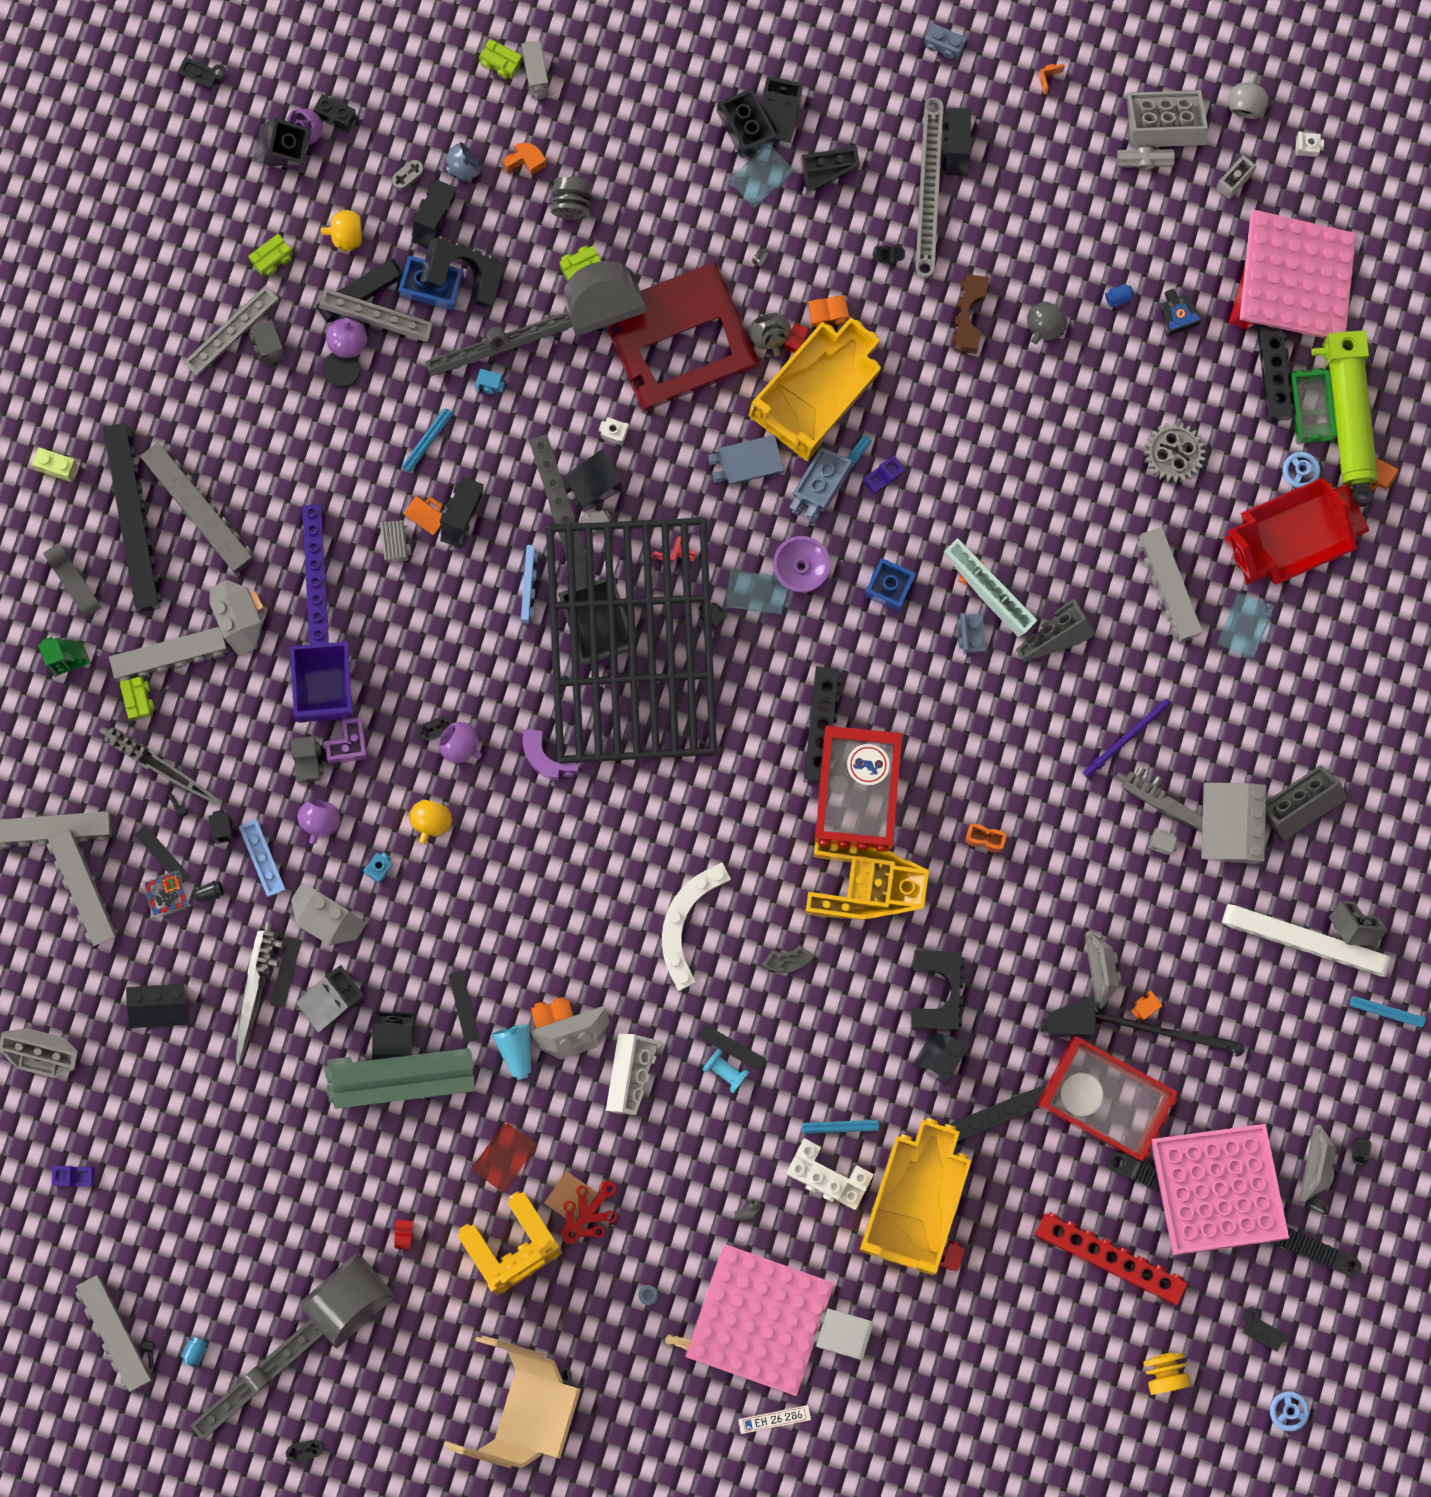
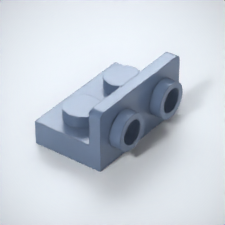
M932 24L925 38L924 46L930 51L943 53L947 58L958 59L967 37Z
M960 613L959 619H956L957 630H961V637H958L959 649L963 650V654L986 652L983 613L970 615Z

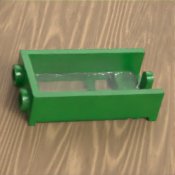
M1317 368L1313 369L1312 372H1305V370L1294 371L1291 373L1289 381L1293 389L1291 398L1295 409L1293 415L1296 444L1334 441L1337 432L1329 370Z

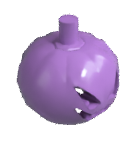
M347 317L334 321L328 327L325 337L329 350L343 358L359 355L365 349L368 340L364 326L359 321Z
M467 722L452 723L445 729L439 739L438 745L441 755L453 764L465 762L471 756L478 760L482 753L476 750L479 742L478 733Z
M311 799L300 807L297 819L300 827L311 834L309 843L316 844L318 836H329L338 829L340 813L337 807L331 803Z

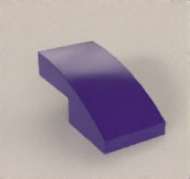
M893 455L880 464L876 470L864 477L862 481L875 495L906 469Z
M52 1166L51 1186L94 1187L95 1167Z

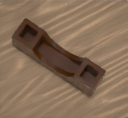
M967 274L966 279L961 281L960 291L964 292L963 298L959 297L957 308L961 309L960 316L956 315L955 326L958 327L957 333H953L952 344L955 345L954 351L977 354L981 331L972 325L968 312L976 303L985 301L989 277Z

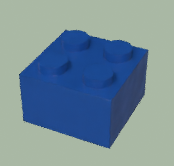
M881 558L864 597L899 612L916 573Z

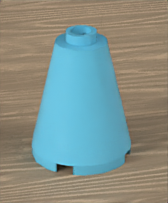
M528 1024L517 1025L510 1029H502L492 1033L493 1040L512 1077H517V1080L529 1077L528 1074L531 1073L530 1026Z

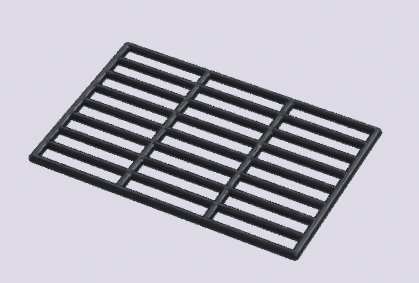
M702 517L548 525L546 527L557 762L564 764L715 755L717 753L707 519ZM680 526L683 596H672L669 527ZM688 526H700L703 595H691ZM661 527L664 597H653L650 528ZM642 528L645 598H634L631 529ZM613 529H623L625 599H615ZM592 530H604L607 599L596 600ZM573 531H585L588 600L576 601ZM554 532H565L569 601L557 602ZM703 602L706 671L702 672L694 671L692 603ZM684 603L687 672L683 673L675 672L672 604ZM665 604L668 673L656 674L653 605ZM646 605L649 674L637 675L634 606ZM627 606L630 675L618 676L615 607ZM607 607L611 676L599 677L596 608ZM588 608L591 657V677L580 678L577 609ZM569 609L572 678L561 679L558 610ZM696 679H706L709 748H698ZM677 680H687L690 749H679ZM658 681H668L671 750H660ZM639 682H649L652 751H641ZM630 683L633 752L622 753L619 684ZM611 684L614 753L603 754L600 685ZM592 685L595 754L584 755L580 686ZM573 686L576 755L564 756L561 687Z

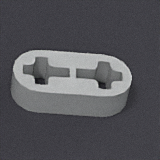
M412 160L393 175L392 183L396 190L403 191L423 175L424 171L421 162ZM413 166H414L415 168L418 167V171H419V172H418V173H416L415 171L412 172L411 167H413ZM398 178H400L401 180L405 178L403 185L401 183L397 184Z

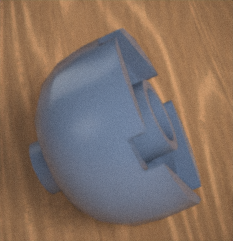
M463 142L456 144L449 150L446 160L448 166L446 169L451 176L455 175L460 180H471L481 173V168L475 157L472 158L470 155L471 150Z

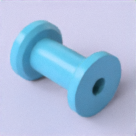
M718 1048L702 1070L704 1072H709L710 1069L732 1085L730 1092L734 1093L750 1072L748 1070H743L742 1073L720 1057L722 1050Z

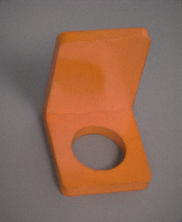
M1050 64L1045 66L1044 69H1040L1038 76L1044 95L1048 92L1045 77L1062 73L1065 68L1064 64Z

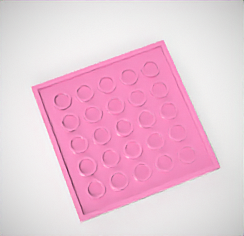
M1258 210L1251 211L1240 320L1326 338L1328 333L1346 332L1356 233Z
M1266 1124L1152 1139L1151 1145L1173 1255L1281 1241L1289 1238Z
M723 1244L685 1357L797 1396L815 1343L813 1340L816 1330L819 1331L821 1325L819 1320L822 1311L825 1312L834 1283Z

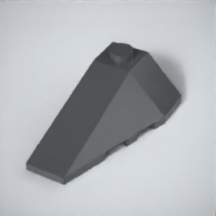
M1075 599L1055 611L1054 618L1049 622L1045 621L1041 625L1043 628L1037 634H1031L1016 649L1023 662L1079 645L1096 634Z

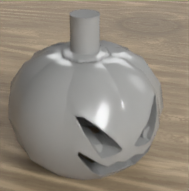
M1251 75L1249 83H1239L1230 89L1228 106L1233 114L1244 118L1256 119L1265 113L1269 105V98L1266 90L1256 84L1257 76ZM1241 110L1252 112V114H1246L1245 112L1242 113Z

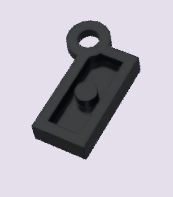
M185 56L177 74L212 90L216 79L221 80L226 76V69L220 64L210 68ZM218 69L222 70L220 75H217L215 72Z
M1253 1307L1247 1308L1243 1313V1318L1247 1323L1242 1333L1278 1352L1286 1334L1260 1320L1257 1309ZM1250 1311L1254 1312L1255 1317L1253 1319L1248 1318V1313Z

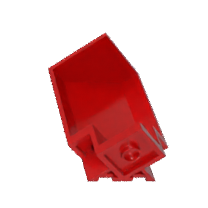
M1320 478L1240 513L1243 525L1229 530L1228 536L1224 537V539L1232 548V556L1238 568L1241 567L1246 585L1266 576L1274 585H1277L1356 550L1357 537L1369 532V527L1360 508L1352 503V492L1349 486L1342 485L1333 489L1331 483H1327L1323 478Z

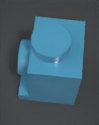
M480 369L475 389L476 392H480V389H483V392L487 394H499V392H503L505 381H503L502 374Z
M383 852L381 855L376 853L368 866L363 870L364 874L381 884L394 866L390 862L392 858ZM377 863L383 864L381 869L375 867Z

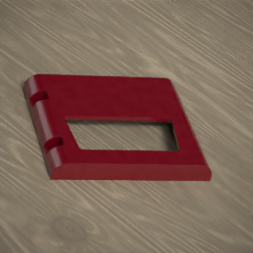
M717 263L704 265L641 290L647 311L606 326L642 412L761 365ZM720 318L732 354L665 382L657 383L639 350ZM620 327L622 333L615 336L613 329ZM642 379L644 385L637 388L635 381Z

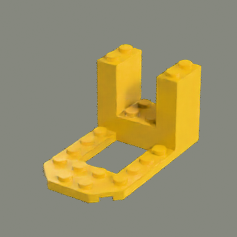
M515 1192L508 1197L510 1201L507 1203L532 1243L525 1242L518 1247L519 1251L514 1255L511 1252L501 1258L502 1262L500 1264L474 1224L471 1226L469 1223L459 1229L460 1233L457 1234L487 1281V1286L496 1296H499L563 1254L524 1192Z

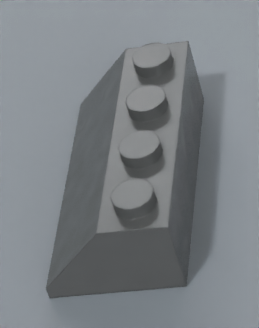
M1320 765L1267 800L1265 818L1273 830L1285 841L1345 801L1347 796L1341 782Z

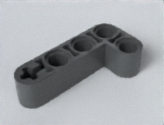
M59 543L43 552V555L85 618L102 608Z

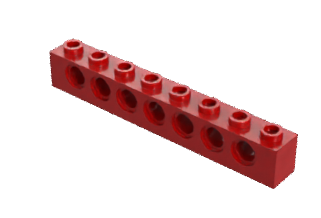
M1049 1212V1215L1046 1213L1043 1215L1034 1233L1035 1237L1173 1305H1178L1188 1284L1183 1281L1184 1277L1175 1273L1172 1276L1166 1273L1167 1269L1157 1264L1154 1267L1148 1264L1149 1260L1141 1256L1135 1258L1130 1255L1131 1251L1123 1247L1117 1249L1112 1246L1113 1243L1104 1238L1101 1241L1095 1238L1096 1234L1085 1229L1082 1232L1077 1229L1078 1225L1070 1221L1064 1223L1059 1220L1060 1216ZM1055 1226H1060L1063 1229L1061 1237L1053 1234ZM1072 1235L1080 1237L1081 1242L1078 1246L1071 1243ZM1091 1243L1098 1246L1097 1254L1089 1252L1088 1247ZM1108 1252L1116 1255L1114 1263L1107 1261L1106 1255ZM1126 1261L1133 1263V1271L1128 1272L1125 1270L1124 1263ZM1145 1269L1151 1272L1152 1277L1149 1281L1142 1278V1272ZM1162 1278L1169 1281L1168 1289L1160 1287V1280Z

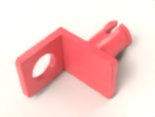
M680 536L676 539L670 556L671 564L675 561V558H682ZM689 549V558L693 563L696 551ZM656 551L652 553V558L663 561L662 553Z

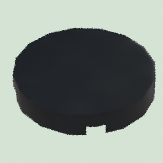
M330 353L323 363L324 377L328 383L337 388L349 387L356 382L360 375V363L356 356L343 358Z

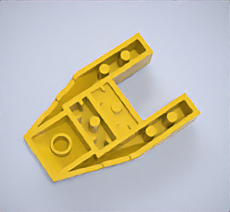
M815 842L814 858L851 863L847 897L808 892L805 914L865 920L924 909L929 870L899 857L891 851L880 852L876 848L860 850L857 849V846L840 848L838 844L821 846L818 845V842Z

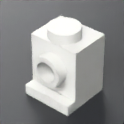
M1298 132L1295 155L1318 157L1320 150L1323 151L1324 139H1320L1321 134Z
M607 417L606 422L602 421L599 432H602L601 438L622 446L629 430V424ZM610 427L617 428L614 432L609 430Z

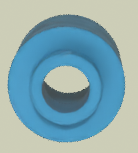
M193 1336L181 1356L184 1358L183 1363L194 1367L195 1364L199 1365L207 1350V1342Z

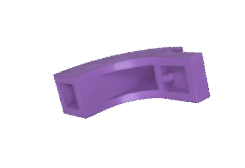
M523 730L525 756L537 773L559 781V773H562L564 777H574V774L578 775L579 764H560L550 760L542 750L543 731Z

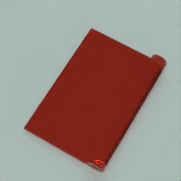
M505 1122L471 1170L498 1190L504 1192L538 1145Z

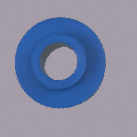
M1126 283L1108 290L1109 292L1105 293L1110 307H1118L1132 301L1134 296L1131 285L1127 286Z

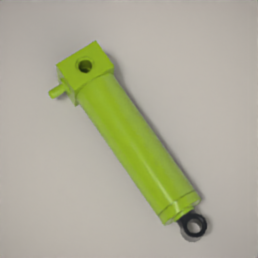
M1366 330L1328 333L1322 343L1323 348H1313L1311 354L1312 356L1324 355L1325 369H1330L1343 485L1353 487L1352 503L1357 507H1365L1373 497V491L1369 485L1378 481L1365 361L1369 357ZM1358 493H1364L1366 495V499H1360L1358 497Z

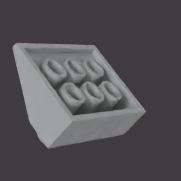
M1201 90L1127 93L1129 135L1132 148L1206 145L1208 126Z
M1204 783L1201 859L1258 864L1264 861L1266 785Z

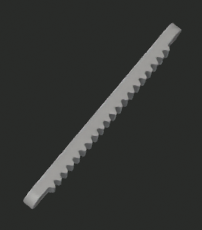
M938 98L928 99L924 107L915 267L917 276L922 279L930 278L935 269L943 103ZM931 104H936L939 110L931 112L928 107ZM926 264L930 267V271L922 273L920 266Z

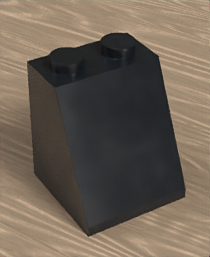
M278 118L260 125L253 161L268 166L302 165L310 128Z
M603 449L564 476L565 482L563 485L568 493L572 492L575 497L572 499L577 509L581 508L583 512L623 490L622 479Z
M1089 996L1047 1013L1041 1020L1040 1032H1044V1037L1071 1038L1077 1036L1081 1039H1090L1094 1035L1095 996Z
M376 1011L372 1031V1060L413 1055L415 1013Z
M932 1031L912 1065L946 1085L969 1047L953 1037Z

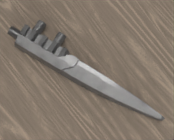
M105 726L101 727L99 732L106 736L104 738L105 742L137 761L142 767L150 768L184 789L221 805V802L191 778L157 757V753L115 727L110 728V730Z
M1141 766L1135 774L1129 771L1127 776L1121 772L1117 773L1115 778L1123 782L1121 786L1123 790L1166 815L1202 832L1203 816L1170 796L1165 795L1166 792L1158 788L1163 781L1162 778L1156 776L1151 784L1142 778L1146 769Z
M269 922L265 923L264 931H257L247 972L237 1035V1065L242 1060L254 1025L263 987H265L266 983L264 975H269V966L278 968L280 964L279 960L271 959V956H274L275 953L273 948L283 949L284 941L276 940L278 935L271 932L273 923Z

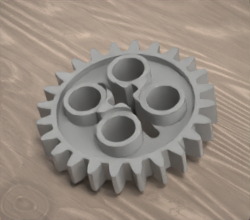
M1173 422L1172 427L1166 423L1164 429L1158 426V432L1153 430L1151 433L1153 437L1148 436L1147 441L1149 443H1146L1144 446L1149 450L1143 453L1149 456L1145 459L1146 463H1151L1148 469H1155L1153 475L1159 473V480L1166 477V483L1171 478L1174 484H1176L1178 478L1183 483L1185 476L1190 480L1192 478L1191 473L1197 475V469L1202 468L1199 462H1204L1205 460L1201 455L1206 453L1205 450H1201L1205 444L1199 443L1202 437H1195L1197 431L1190 432V426L1184 429L1183 423L1176 427L1175 422ZM1173 437L1175 439V443H1168L1166 438ZM1189 446L1192 449V452L1186 453L1183 450V447ZM1174 450L1178 451L1175 456L1172 455ZM1164 453L1166 455V459H1159L1157 454ZM1174 462L1182 463L1183 468L1177 469L1174 466Z

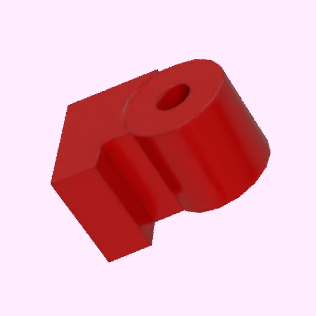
M794 323L790 337L784 343V349L795 353L804 343L809 328Z
M395 1220V1249L411 1250L414 1229L413 1221Z

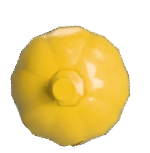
M339 211L333 215L330 227L321 228V235H331L335 247L343 251H353L362 244L361 216L355 211Z
M421 800L412 807L409 821L416 831L422 833L419 843L426 845L429 836L438 837L450 829L452 816L446 806L428 800Z

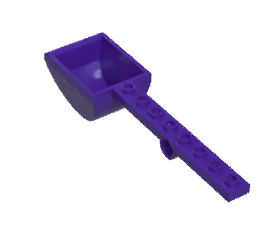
M321 504L302 506L309 645L290 646L294 720L302 723L350 719L353 714L348 641L329 643Z

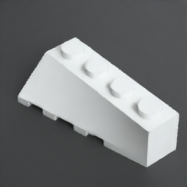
M618 1034L606 1111L636 1115L644 1093L642 1088L644 1083L648 1082L650 1066L656 1060L655 1052L657 1048H660L662 1041L635 1034Z

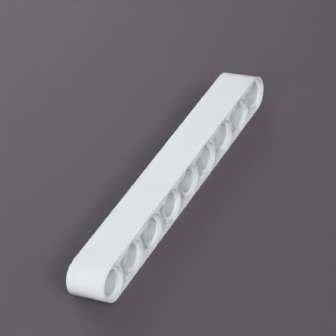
M1227 904L1222 924L1382 977H1386L1392 959L1387 955L1357 945H1348L1342 940L1235 905Z

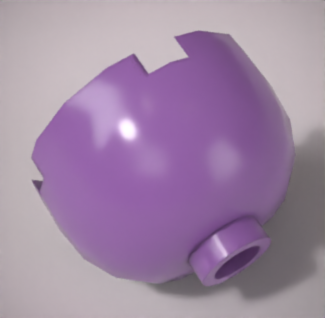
M297 109L291 111L288 115V122L310 128L307 146L319 140L322 135L323 126L321 118L317 113L310 109Z

